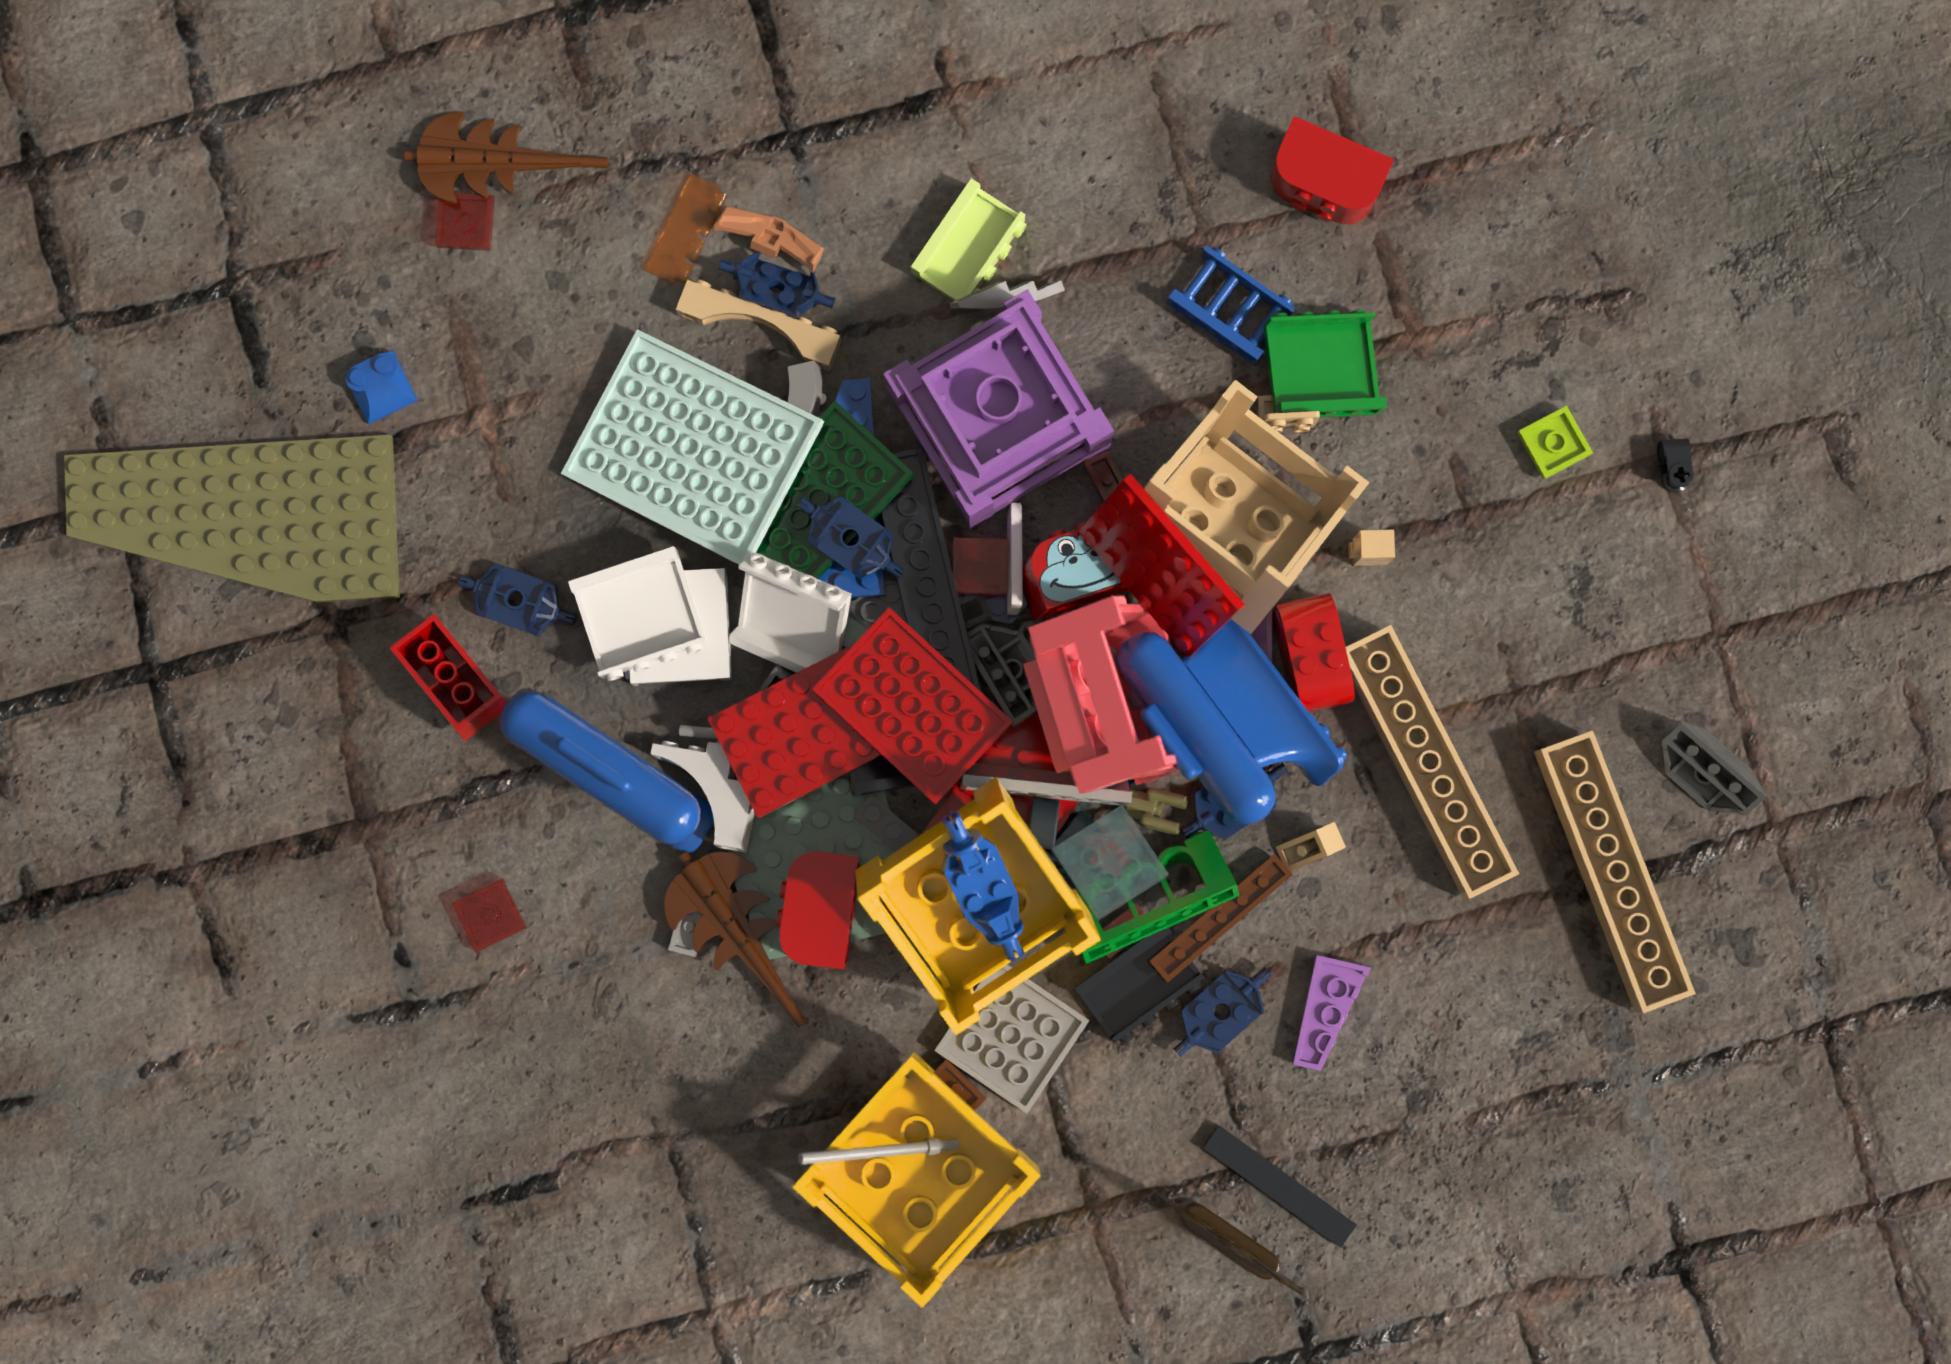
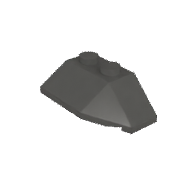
M981 623L969 631L967 636L973 661L1004 713L1013 721L1012 726L1016 727L1038 712L1023 666L1025 663L1036 660L1034 651L1022 632L991 626L986 623Z
M1681 721L1662 739L1665 774L1707 811L1748 815L1767 797V794L1749 766L1706 729Z

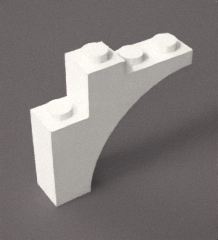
M717 739V743L708 742L706 752L704 748L689 745L688 749L678 748L679 744L669 741H662V745L652 744L650 754L653 757L686 770L702 787L714 817L715 839L713 844L721 849L747 853L755 812L738 778L735 780L736 774L719 740Z

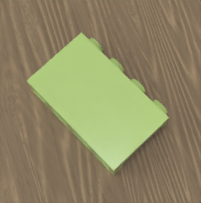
M971 178L911 265V274L953 301L980 290L979 288L984 280L989 282L995 274L997 268L994 266L999 258L1004 260L1010 252L1012 246L1009 244L1014 236L1019 238L1026 228L1027 224L1024 223L1025 214L1021 211L1018 214L980 189V184Z

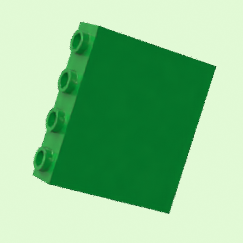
M1354 310L1349 314H1340L1339 311H1328L1323 315H1314L1313 312H1303L1297 316H1288L1287 313L1273 314L1263 325L1273 413L1318 411L1320 418L1379 415L1387 408L1386 397H1380L1370 323L1376 317V314L1366 313L1365 310Z

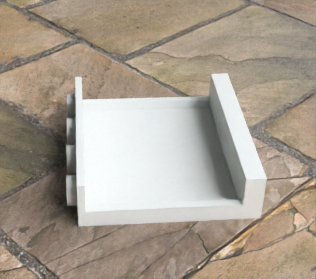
M674 546L568 581L571 592L575 595L599 669L598 675L603 679L607 678L608 681L623 677V672L633 669L634 672H639L650 668L649 663L660 660L661 663H666L676 659V654L686 651L687 654H693L703 650L702 645L708 644L678 551Z
M752 552L739 565V569L745 571L739 623L730 634V644L796 673L842 650L851 593L755 552Z
M725 568L684 570L708 644L702 645L703 650L693 654H687L686 651L676 654V659L666 663H661L660 660L649 663L650 668L639 672H634L633 669L625 671L626 680L630 679V684L638 686V684L716 679L721 681L732 680L731 644L729 643L728 579Z

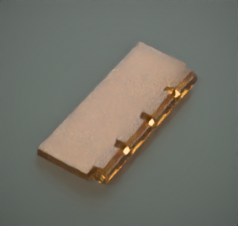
M690 174L644 269L645 271L672 283H675L676 279L686 283L694 265L685 260L689 258L696 261L705 244V241L697 237L699 233L702 236L708 237L717 219L709 211L720 213L727 198L726 194L719 191L720 186Z

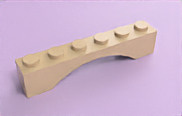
M696 279L695 282L687 280L676 307L678 316L701 325L730 319L749 320L763 324L776 330L788 339L798 350L804 362L814 360L822 369L831 371L842 342L840 335H837L838 331L828 326L818 328L813 326L812 322L806 318L799 316L794 319L786 316V313L774 309H766L761 307L760 304L748 300L744 301L736 298V294L727 289H721V291L710 288L711 285L699 279Z

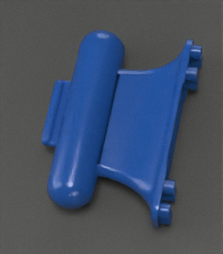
M1232 619L1220 628L1190 657L1185 655L1181 659L1168 641L1155 632L1143 631L1135 633L1122 643L1118 652L1117 664L1122 676L1145 705V708L1140 712L1142 721L1154 737H1161L1167 755L1175 756V765L1181 774L1187 779L1197 776L1223 813L1232 821L1244 825L1259 822L1271 812L1275 805L1276 791L1272 781L1262 767L1275 763H1293L1298 766L1307 780L1316 786L1325 784L1342 769L1347 757L1345 750L1340 746H1335L1329 738L1330 732L1327 726L1319 724L1314 716L1307 711L1250 633Z
M522 691L512 696L505 703L500 714V727L502 734L509 742L658 842L672 845L679 851L691 853L699 848L714 826V817L708 802L553 698L535 691Z

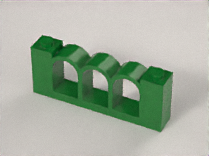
M1210 830L1203 833H1194L1189 839L1184 841L1185 846L1167 848L1157 858L1156 865L1143 861L1131 864L1122 873L1120 881L1115 878L1104 877L1092 882L1086 891H1084L1082 886L1070 888L1071 890H1076L1090 910L1101 939L1081 952L1086 964L1239 896L1237 884ZM1187 863L1195 869L1204 888L1175 900L1165 879V872L1174 864ZM1144 878L1152 879L1160 885L1168 904L1140 916L1129 895V891L1136 881ZM1103 895H1118L1126 903L1133 919L1103 931L1093 910L1094 905Z

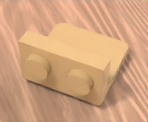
M1271 395L1257 397L1258 417L1279 433H1282L1283 429H1293V432L1310 431V428L1314 427L1320 418L1318 411L1273 413Z

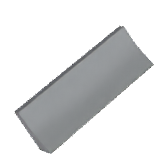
M975 763L963 775L960 782V789L975 791L997 776L1008 794L1118 806H1127L1132 800V792L1129 789L1128 780L1093 792L1079 794L1071 773H1056V771Z

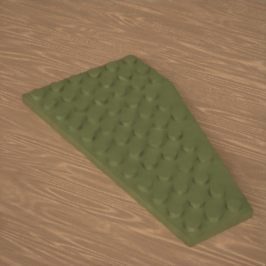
M392 435L64 455L66 533L68 537L317 603L400 597Z

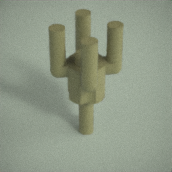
M1150 788L1147 793L1132 789L1131 803L1127 806H1122L1126 807V816L1140 819L1141 824L1148 829L1180 836L1182 826L1178 822L1160 817L1164 804L1187 810L1189 799H1186V796L1157 788Z

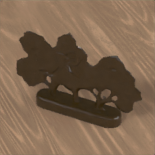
M1162 1196L1177 1213L1181 1214L1182 1222L1189 1231L1263 1280L1274 1278L1297 1293L1305 1294L1300 1286L1282 1273H1279L1280 1261L1269 1249L1202 1204L1191 1203L1184 1208L1175 1203L1174 1200Z

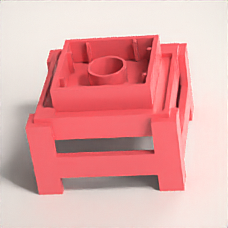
M1112 596L1029 627L1030 641L1036 660L1025 663L1023 666L1056 773L1071 772L1079 794L1093 792L1129 779H1134L1136 785L1180 773L1175 765V756L1167 755L1161 737L1152 738L1150 730L1142 721L1140 712L1143 707L1134 710L1130 704L1129 692L1131 688L1114 663L1109 647H1114L1117 650L1118 657L1122 643L1133 634L1143 631L1155 632L1165 638L1171 645L1168 634L1158 626L1147 610L1140 604H1127L1125 596Z

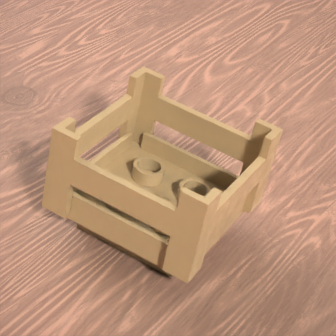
M1235 380L1167 464H1163L1152 477L1144 490L1243 601L1245 606L1231 619L1252 634L1369 482L1349 466H1346L1338 477L1324 468L1251 412L1249 408L1257 396ZM1235 430L1322 498L1314 507L1228 441L1233 431Z

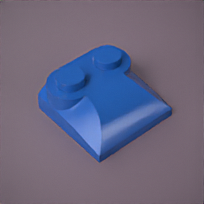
M394 351L377 354L351 367L344 374L346 383L351 389L368 424L418 401Z

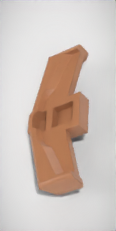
M725 206L714 224V231L723 230L753 237L750 248L772 258L777 256L780 249L808 267L811 273L816 269L824 251L822 246L789 225L785 220L776 216Z

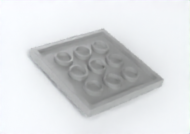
M1005 965L982 980L974 993L1012 967ZM1026 979L979 1010L980 1020L959 1034L955 1035L952 1029L949 1028L934 1050L1026 1114L1089 1022L1087 1018L1029 979Z

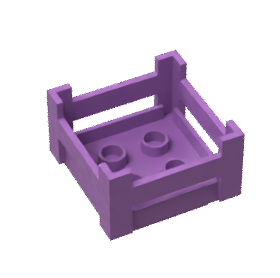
M1028 289L1006 301L1002 313L920 361L910 365L909 361L905 360L883 373L886 392L900 416H903L920 446L923 447L924 453L955 502L956 509L969 531L992 519L993 514L1080 462L1091 459L1110 449L1114 430L1101 408L1099 407L1094 410L1042 325V312ZM906 400L908 401L909 405L911 406L912 410L914 411L924 430L928 434L929 438L931 439L932 443L934 444L935 448L937 449L938 453L940 454L941 458L943 459L944 463L946 464L947 468L949 469L950 473L952 474L953 478L958 484L960 490L958 489L951 475L947 471L946 467L944 466L943 462L941 461L940 457L938 456L937 452L935 451L934 447L932 446L931 442L929 441L928 437L926 436L925 432L923 431L922 427L920 426L919 422L917 421L916 417L914 416L913 412L908 406ZM1085 443L1084 447L1078 449L1077 451L1073 452L1067 457L1061 459L1060 461L1056 462L1055 464L1051 465L1045 470L1039 472L1038 474L1034 475L1028 480L1022 482L1021 484L1017 485L1016 487L1012 488L1006 493L1000 495L994 500L991 499L992 497L1004 491L1005 489L1011 487L1012 485L1016 484L1022 479L1028 477L1029 475L1033 474L1034 472L1038 471L1044 466L1050 464L1051 462L1055 461L1056 459L1060 458L1061 456L1067 454L1068 452Z

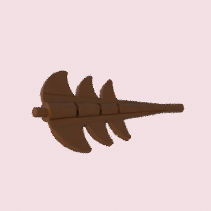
M463 112L448 113L434 119L422 133L417 150H405L404 152L405 161H417L418 176L426 191L440 201L453 204L457 203L454 195V184L459 175H464L471 191L487 199L489 195L486 190V182L490 173H496L500 186L507 193L514 195L513 181L516 171L609 167L608 157L574 156L517 148V139L521 130L519 124H515L504 131L497 145L492 144L490 135L495 126V121L492 118L474 126L467 139L461 140L459 129L465 118Z
M687 851L681 854L678 858L685 869L672 880L664 899L665 916L670 928L676 930L684 917L698 911L702 916L697 921L693 931L694 951L699 952L709 939L720 935L723 941L715 952L714 969L716 971L720 970L729 959L738 955L781 1003L796 1026L799 1028L804 1025L807 1020L792 1001L759 941L760 937L767 931L778 927L776 926V921L767 918L748 921L746 917L754 906L768 902L769 897L752 890L733 893L731 889L735 880L744 874L755 872L756 867L746 858L732 852L709 853L695 862Z

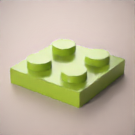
M1567 406L1517 432L1543 480L1593 454Z

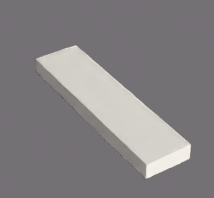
M1011 503L1007 513V615H1017L1022 606L1021 503Z

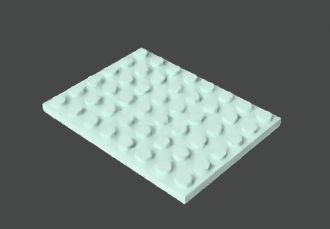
M637 329L561 474L740 565L752 552L756 553L824 421Z

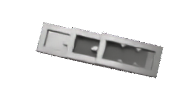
M1061 280L1049 282L1036 288L1034 281H1026L1009 289L1006 281L989 285L949 304L952 309L1004 307L1006 301L1027 289L1035 301L1065 291Z

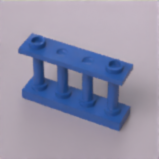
M1206 245L1201 256L1206 260L1205 264L1185 291L1179 292L1174 289L1168 298L1167 304L1255 366L1264 352L1260 349V343L1264 339L1263 325L1273 314L1287 313L1288 316H1291L1295 307L1292 306L1293 303L1289 298L1282 294H1275L1225 259L1226 255L1221 250L1215 247L1211 249ZM1216 267L1229 277L1208 306H1203L1202 308L1194 302V296ZM1239 283L1251 293L1229 322L1223 323L1216 318V312L1236 284ZM1262 299L1273 308L1253 336L1246 339L1238 333V327L1257 301Z

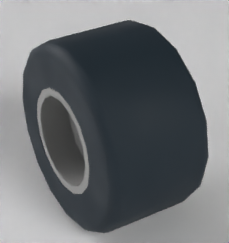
M1033 797L1028 828L1042 848L1053 849L1055 846L1060 801L1058 799Z

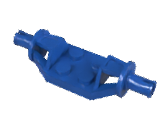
M950 812L954 823H952L947 814L942 819L951 837L943 845L945 855L942 871L966 920L985 935L989 944L1002 945L1007 960L1016 961L1013 950L1017 953L1019 959L1024 955V950L1017 939L1022 933L1024 926L1022 920L1019 919L1018 893L994 843L983 837L979 830L966 829L959 812Z

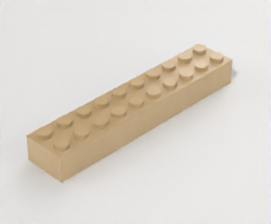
M1390 625L1347 646L1346 651L1354 687L1462 898L1471 899L1519 875L1392 626Z
M1593 730L1534 751L1634 1012L1646 1013L1696 994Z

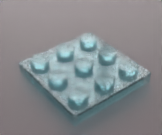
M1123 805L1052 849L1053 854L1097 921L1169 875Z

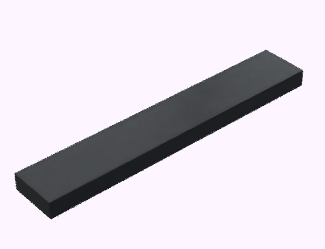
M1220 1125L1216 1127L1204 1144L1203 1148L1340 1248L1357 1226L1349 1218Z

